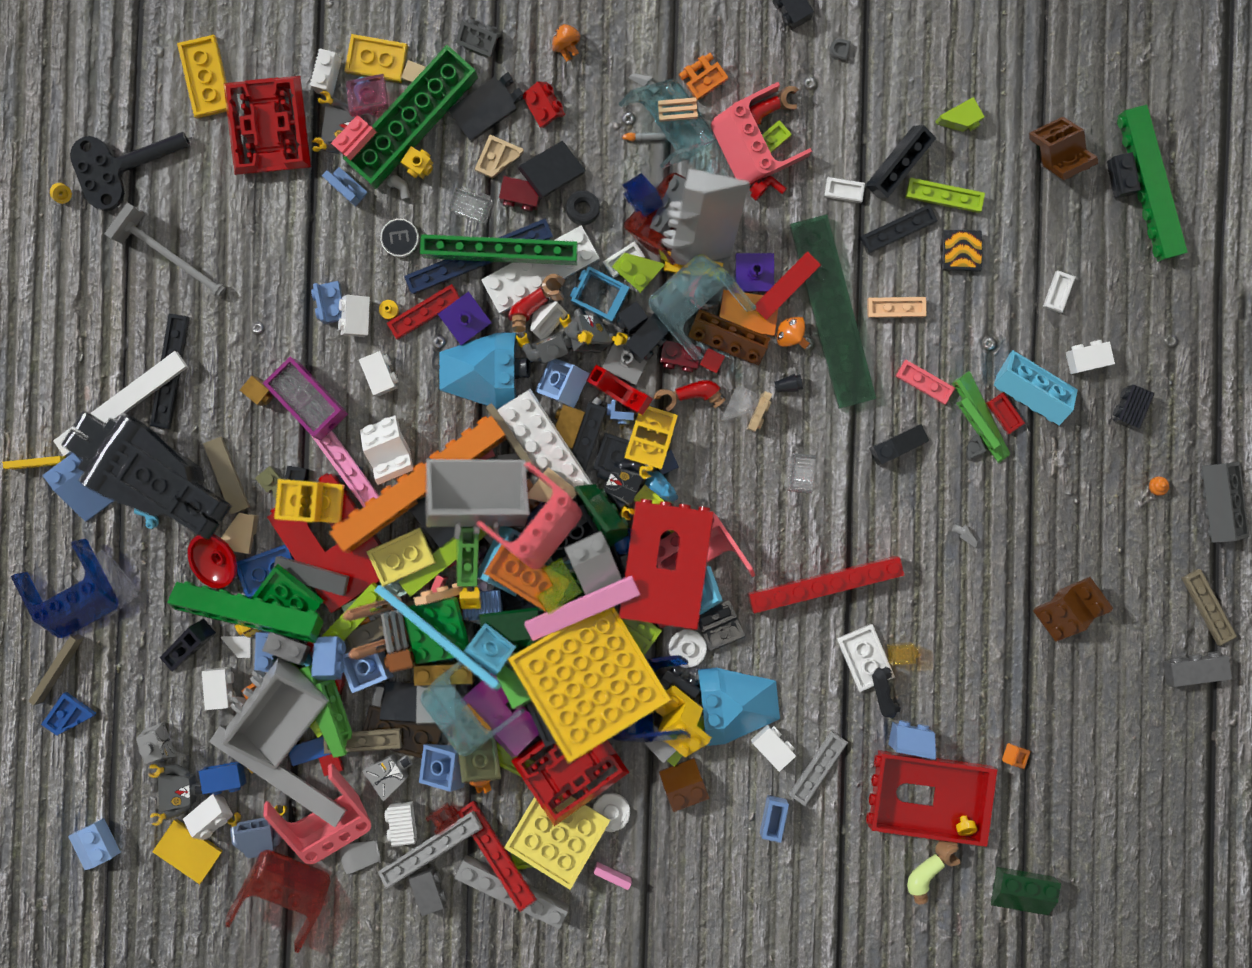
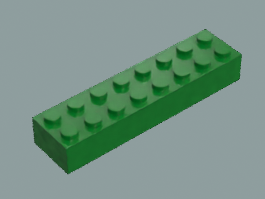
M446 45L371 126L377 133L351 161L346 156L343 157L344 161L376 190L401 163L410 146L414 148L448 112V109L478 79L476 70L452 48Z

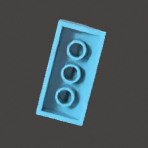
M1014 350L1010 352L996 375L994 386L999 391L1007 393L1017 402L1025 404L1032 411L1038 412L1046 417L1048 421L1054 422L1057 425H1060L1074 410L1078 389Z

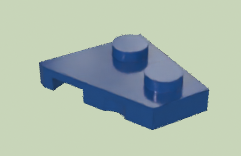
M65 692L41 725L57 736L95 716L96 712L68 692Z

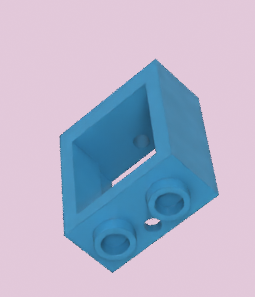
M588 266L587 270L583 269L578 280L581 282L578 288L574 287L570 294L571 302L613 324L630 291V287ZM591 276L619 290L608 314L579 300Z

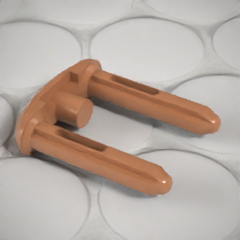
M384 599L349 609L343 614V619L353 621L397 609ZM403 617L406 641L408 642V632ZM388 618L389 628L391 629L390 618ZM392 636V637H391L392 646H395V645H394V639H393V636ZM385 639L353 648L349 652V657L357 660L386 651Z

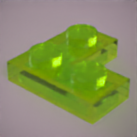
M561 558L544 568L553 586L537 595L545 611L550 613L581 593Z

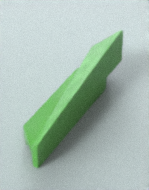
M968 371L951 383L962 398L956 404L999 463L1007 458L1010 452L971 372Z
M312 664L298 669L329 700L315 720L333 757L346 755L345 747L347 741L351 739L352 730L335 681L317 680L312 677Z

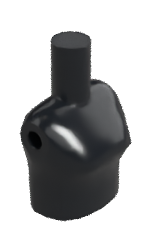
M515 358V379L529 378L531 376L530 360L528 358Z

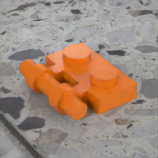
M711 53L705 56L702 55L698 58L697 62L691 66H686L684 71L678 74L682 81L687 77L691 79L686 83V87L697 101L728 80L727 74L718 62L712 66L709 62L714 59ZM700 68H704L705 71H703L699 75H696L695 72L697 70H699Z

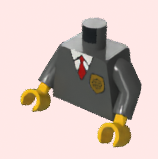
M322 91L320 93L326 96V100L324 101L319 98L318 102L320 104L329 103V106L326 105L322 137L315 138L312 141L318 143L320 147L314 146L312 149L315 152L323 149L325 152L339 154L341 152L331 143L357 115L344 102L334 97L331 98L329 92Z
M584 308L576 309L574 311L575 318L568 324L567 336L571 338L574 352L601 353L611 343L617 346L624 345L628 338V335L618 332L617 335L608 332L599 317L586 315Z
M567 314L568 318L562 320L561 317L559 318L564 328L563 331L530 344L526 332H523V338H518L516 335L518 345L522 347L530 361H538L544 364L570 352L572 343L571 338L567 336L568 324L572 319L569 314Z
M151 764L149 766L151 769L157 768L155 773L148 774L152 778L158 777L159 812H162V814L152 813L150 815V818L154 816L159 817L157 822L151 823L152 825L158 826L162 823L163 819L166 821L180 816L190 809L191 804L196 802V795H205L202 794L201 784H196L195 774H191L189 770L178 764L162 765L161 767L157 764Z

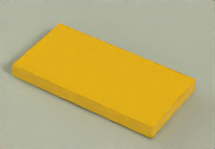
M210 35L177 43L194 117L198 119L227 112L223 85L227 81L216 36Z

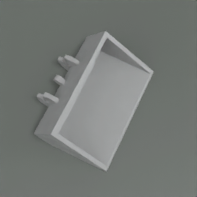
M689 169L682 202L670 203L669 207L673 210L667 212L668 216L672 218L669 220L668 226L676 228V230H667L663 234L667 238L662 239V243L672 249L669 262L691 266L731 257L750 183L740 179Z
M426 459V527H454L455 539H459L460 527H473L474 534H479V526L476 525L478 521H481L486 526H491V530L497 535L498 526H525L529 516L526 468L523 466L525 460Z
M280 658L276 660L267 673L253 670L252 674L255 677L252 676L250 680L257 687L254 691L245 688L243 694L248 696V699L239 696L233 697L232 700L235 703H232L230 706L237 714L226 727L222 745L274 770L279 767L329 702L295 666Z

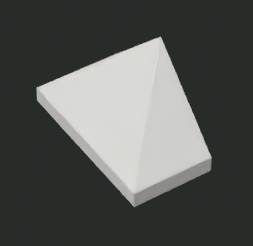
M556 301L543 305L533 313L530 330L540 340L547 338L560 324L559 318L561 317L563 320L568 313Z

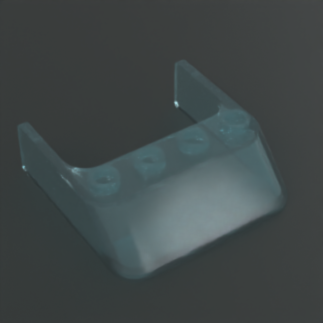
M674 79L632 89L619 102L620 107L634 103L645 105L646 109L654 117L656 124L660 126L666 135L667 140L675 148L676 151L660 164L662 169L690 159L715 141V135L698 110V119L659 122L658 101L689 98L679 82ZM687 104V105H675V106H663L662 108L680 107V106H692V104ZM693 111L663 113V116L693 113Z
M703 254L694 256L652 294L649 299L650 308L694 360H701L703 355L684 334L683 325L722 287H727L745 311H754L756 309V306L730 274Z
M459 661L438 677L421 694L420 700L423 707L456 752L461 756H468L522 715L525 710L520 709L494 730L484 728L450 681L451 675L464 666Z

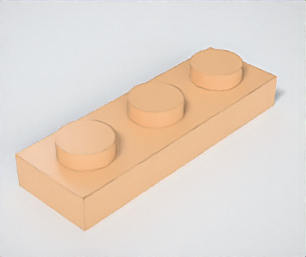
M926 297L867 299V318L926 317Z
M454 583L452 588L448 589V586L436 588L437 592L434 593L432 590L423 591L421 596L414 598L415 605L427 604L460 595L464 587H467L468 592H472L473 588L472 586H457V583Z

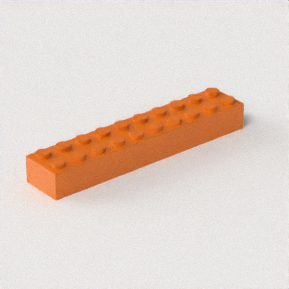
M485 416L477 422L478 425L475 428L466 429L461 433V438L457 441L455 439L449 441L443 451H436L429 458L479 460L506 440L505 433L492 416L489 418ZM421 462L413 468L414 472L409 475H402L397 479L398 483L393 487L387 486L381 491L382 495L378 498H370L364 503L366 505L361 510L355 509L348 515L349 518L346 521L342 522L341 520L332 526L333 530L329 533L343 552L350 553L415 506L417 498L422 499L426 496V463Z

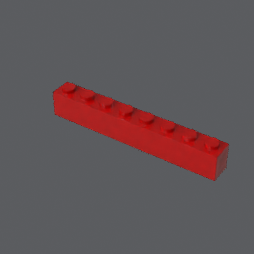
M892 556L747 594L752 612L758 613L905 575L900 557Z

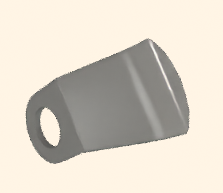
M377 840L349 843L340 849L341 861L346 874L353 873L376 862L381 863Z

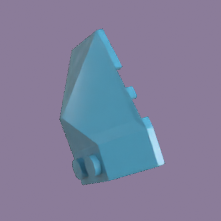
M494 333L439 352V390L486 406L492 403L496 409L515 399L516 333Z
M718 667L698 669L704 732L711 737L709 744L706 746L729 743L780 719L776 680Z

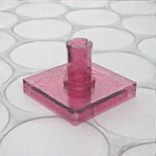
M384 74L346 81L348 108L351 117L367 113L374 115L373 112L376 115L379 111L389 109Z

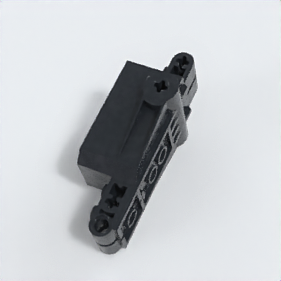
M82 411L73 425L78 431L70 429L61 443L64 448L82 459L77 468L83 471L78 480L85 487L101 496L147 515L169 516L205 539H212L221 525L218 521L223 522L233 507L230 503L202 486L205 480L200 466L172 449L152 429L128 414L122 413L118 419L109 418L107 423H105L96 416Z

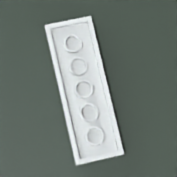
M582 225L555 239L556 241H577V265L511 263L481 279L499 314L511 309L516 302L542 287V282L548 275L557 274L566 279L600 260Z
M531 389L497 410L539 471L544 473L549 467L574 488L580 485L592 484Z

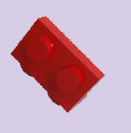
M536 82L522 95L540 128L546 127L557 117L565 115L562 103L557 100L553 87L547 82Z

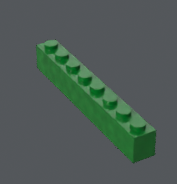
M1143 105L1125 110L1117 116V125L1121 129L1123 135L1122 143L1126 147L1127 153L1133 152L1139 178L1138 182H1140L1141 190L1137 193V198L1143 208L1142 216L1148 226L1147 234L1152 241L1153 255L1157 262L1181 256L1188 252L1148 106Z
M421 234L420 254L425 259L577 265L578 243L577 241Z
M187 581L184 583L176 582L167 601L177 611L316 643L324 623L319 614L312 610L304 612L295 606L287 608L277 602H272V604L266 603L260 598L248 599L243 594L231 595L228 591L221 589L218 592L208 586L202 585V587H197L195 584Z

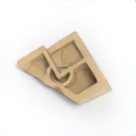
M238 513L221 538L228 543L234 552L251 554L253 536L257 531L259 515Z

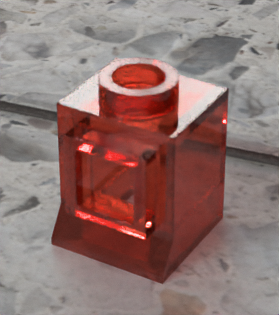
M447 802L429 813L426 820L427 822L432 820L436 826L434 832L437 835L457 821L458 817L456 815H458V811L454 805H449ZM444 810L449 817L445 821L439 815Z

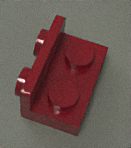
M666 341L663 344L660 364H663L664 368L674 369L676 366L681 367L682 371L693 373V370H697L699 366L701 347Z

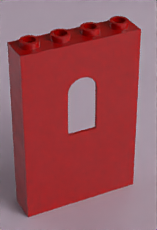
M326 473L318 479V483L342 484L339 482L336 474L329 475ZM345 488L342 522L349 518L348 515L352 511L358 509ZM275 508L270 511L272 514L267 516L268 520L296 561L349 576L347 591L344 596L314 588L321 599L324 600L323 602L331 613L336 612L342 606L361 595L373 582L375 584L380 582L367 554V551L382 545L376 534L350 553L343 552L338 544L325 552L310 530L308 522L275 519Z
M641 499V502L636 501L625 578L633 577L640 595L621 603L619 618L698 629L714 512H710V508L699 507L698 510L691 509V505L679 504V507L671 506L672 503L660 501V504H652L653 500ZM667 530L677 532L680 538L676 570L656 567L660 537Z
M878 750V755L874 757L876 771L871 779L873 793L869 795V805H871V808L866 816V824H868L872 831L987 847L997 778L996 768L991 765L940 758L934 760L904 753ZM903 783L935 787L933 806L900 801L896 795L897 788ZM967 816L968 821H974L977 832L967 836L958 835L956 825L961 822L960 817Z

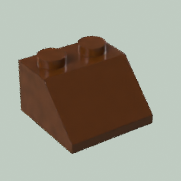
M695 758L678 763L675 767L671 766L659 771L673 812L710 799Z

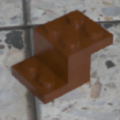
M1064 117L1029 133L1030 140L1040 146L1043 167L1062 180L1069 179L1098 164V157L1086 149L1084 129Z
M1088 577L1060 589L1051 601L1035 607L1033 612L1056 642L1087 630L1095 618L1110 613L1113 607L1092 578Z

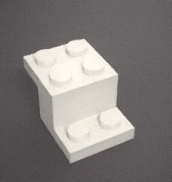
M396 416L384 418L382 421L373 425H367L360 430L363 452L373 468L374 479L378 485L413 471L410 448L400 432Z

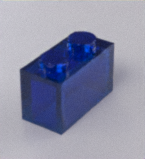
M642 173L622 185L625 190L623 195L626 201L631 203L635 212L639 211L644 217L664 205L657 189Z

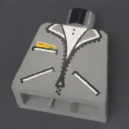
M164 722L144 729L136 738L139 753L142 755L145 764L159 763L176 756Z
M391 754L368 765L362 772L384 801L407 779L409 775L405 769L413 763L408 755L398 760L395 754Z

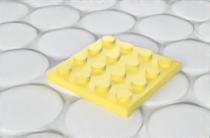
M562 795L558 797L561 801L564 800ZM571 796L555 807V810L559 813L577 799ZM534 797L504 849L566 888L571 889L608 826L610 819L585 804L554 827Z

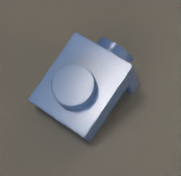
M612 400V403L607 406V415H611V420H618V424L629 425V422L634 420V413L615 411L616 400Z

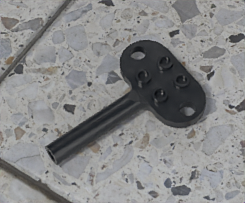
M181 132L114 158L106 143L97 137L86 136L74 143L71 148L70 158L88 203L98 210L109 211L118 207L124 199L125 190L121 179L123 172L190 147V142L186 134ZM91 143V149L85 152L83 150L84 145ZM110 195L112 201L110 204L105 205L104 198Z

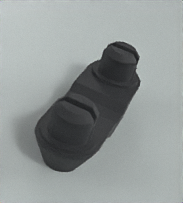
M885 666L882 669L876 668L872 674V679L881 714L884 717L894 718L901 708L897 701H893L890 698L888 679L892 678V671L889 667Z

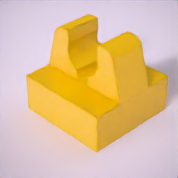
M467 587L463 588L459 597L461 609H481V597L478 587L474 588V592H468Z

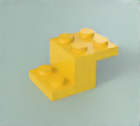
M651 406L648 407L643 415L638 413L624 458L662 469L678 415Z
M278 479L275 519L337 523L342 520L344 485Z
M673 685L666 690L671 700L655 710L663 717L656 735L678 751V753L687 757L709 744L711 737L697 726L703 708Z

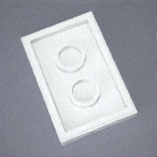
M873 624L836 638L859 692L874 686L872 674L876 668L882 669L886 666L891 669Z

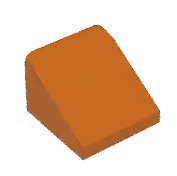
M1008 743L1002 761L1025 769L1030 750Z

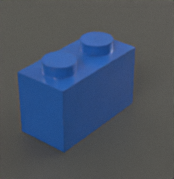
M238 761L209 766L198 771L202 794L210 793V796L212 794H221L223 790H229V792L239 791L247 783L244 766Z

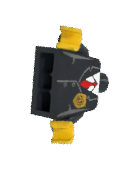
M629 459L615 462L612 470L601 466L597 474L598 478L607 481L604 491L625 520H631L628 512L634 514L635 510L628 508V506H631L642 479L652 477L647 471L653 470L652 466L645 467L644 464Z

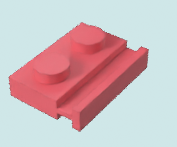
M357 115L331 144L351 161L377 132Z

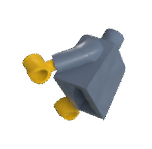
M276 805L274 808L278 812V805ZM283 805V812L279 813L282 816V818L283 815L287 812L286 805ZM234 813L235 821H233L232 817L227 820V823L231 825L230 834L233 846L243 852L246 858L258 857L260 863L270 861V855L274 853L282 837L265 818L240 822V813Z

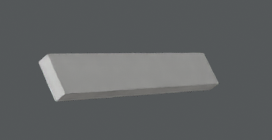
M475 811L465 815L378 871L385 888H391L482 830L483 826Z

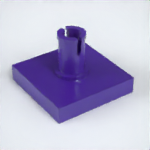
M736 253L735 291L767 293L774 286V253Z
M469 291L438 313L460 345L491 324V321Z

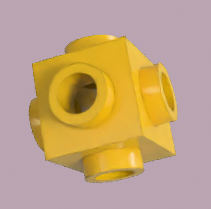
M410 146L401 161L403 167L407 169V173L414 178L420 177L424 179L433 169L431 155L422 149L418 151Z

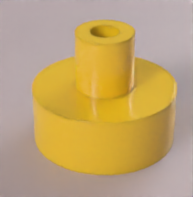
M55 183L50 188V196L57 203L64 204L70 201L72 191L65 184Z
M385 300L379 306V313L383 318L392 320L398 316L399 307L394 301Z
M967 816L960 817L961 822L956 825L958 835L967 836L977 832L974 821H968Z

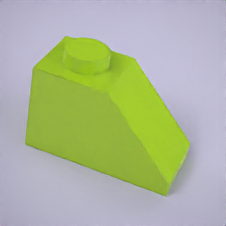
M973 97L943 113L935 122L937 125L964 132L967 129L972 131L981 125L980 122L985 116Z

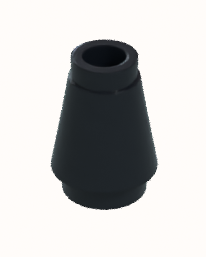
M792 374L774 381L776 393L799 392V390L803 389L800 374Z

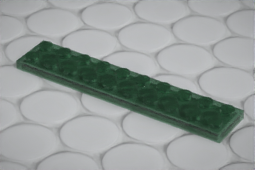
M828 215L791 223L789 226L798 260L808 251L821 264L805 281V286L838 409L875 400L877 398Z

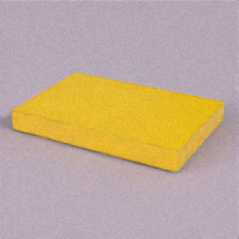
M351 34L345 73L402 83L401 77L405 68L408 44Z
M175 819L152 852L198 884H201L223 850L207 839L192 838L187 826L178 819Z

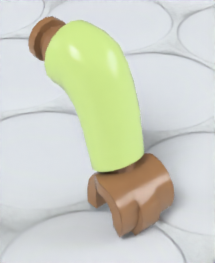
M939 841L935 848L936 854L922 862L910 874L907 887L909 893L914 896L916 904L928 902L927 892L929 891L930 881L945 868L944 864L948 866L961 864L960 860L953 854L959 849L956 842Z

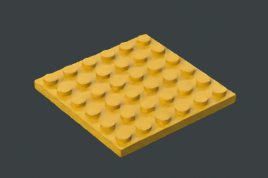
M614 606L557 630L508 658L568 763L671 700L624 622L619 618V614Z

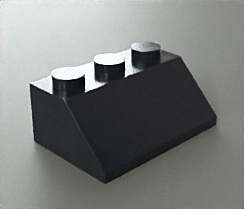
M578 504L582 510L581 519L547 560L552 569L569 559L564 547L599 532L583 505Z

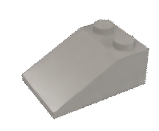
M599 531L564 547L585 595L622 580L602 532Z

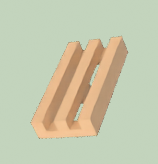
M696 98L658 101L659 122L698 119ZM687 104H692V106H680V107L662 108L663 106H675V105H687ZM693 111V113L663 116V113Z

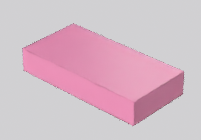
M596 862L594 867L595 875L629 890L632 884L631 877Z

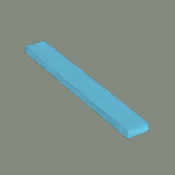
M381 585L377 586L374 590L493 689L499 690L502 685L497 679Z

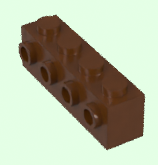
M699 309L688 337L695 341L702 342L758 366L770 341V337Z

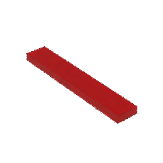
M472 801L457 813L462 818L475 811L483 829L472 835L517 909L519 912H522L537 899L475 801Z

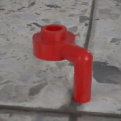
M768 176L764 181L754 183L750 189V192H752L750 197L757 201L770 185L781 194L787 188L774 177Z

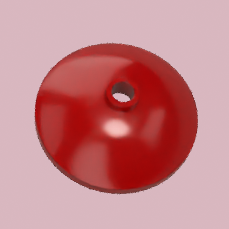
M200 535L191 540L187 555L189 565L195 576L202 583L212 588H224L231 584L236 577L237 561L228 543L217 535H214L211 540L205 539Z

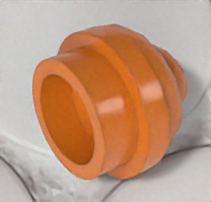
M1154 477L1149 482V490L1157 496L1165 495L1169 490V483L1164 477Z

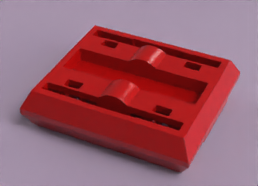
M301 76L223 83L234 175L311 168ZM290 89H291V93L294 95L293 98H292V103H291ZM237 94H242L240 95V100L243 102L241 109L244 111V116H239ZM289 97V104L286 103L284 98ZM246 101H249L250 109L246 106ZM292 106H293V110H294V118H295V120L293 119ZM241 135L247 138L246 149L249 152L247 153V158L250 160L248 164H245ZM296 139H297V142L300 144V145L298 146V154H297ZM290 146H294L295 153L292 152Z
M542 739L511 760L554 827L630 773L608 740H605L570 763L567 762L558 744L555 743L552 750L527 767L524 762L545 748ZM538 761H539L540 764L542 765V766H540L539 768H538V766L536 765V763H537ZM614 765L618 769L616 772L590 791L588 790L586 785ZM601 766L604 769L602 773L598 769ZM582 789L585 794L557 813L555 807ZM560 795L564 798L563 801L558 798Z

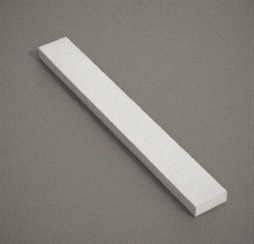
M174 351L90 414L107 423L109 418L118 419L122 413L130 411L187 369L188 366L179 353ZM70 429L53 440L63 456H69L72 453L61 445Z

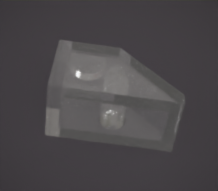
M737 385L720 421L726 422L748 414L751 409L755 411L759 400H757L758 394Z

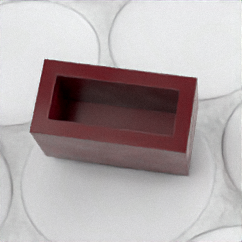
M503 176L499 200L503 203V206L508 208H514V206L522 207L521 209L527 212L538 211L540 197L529 182Z

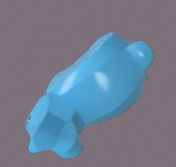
M647 471L652 477L646 478L644 484L663 500L675 503L678 500V495L673 486L660 472Z

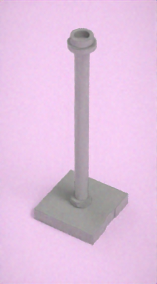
M126 203L104 233L106 236L123 244L132 233L213 291L212 295L220 297L225 292L226 288L223 287V284L219 283L217 285L138 229L136 225L145 213Z

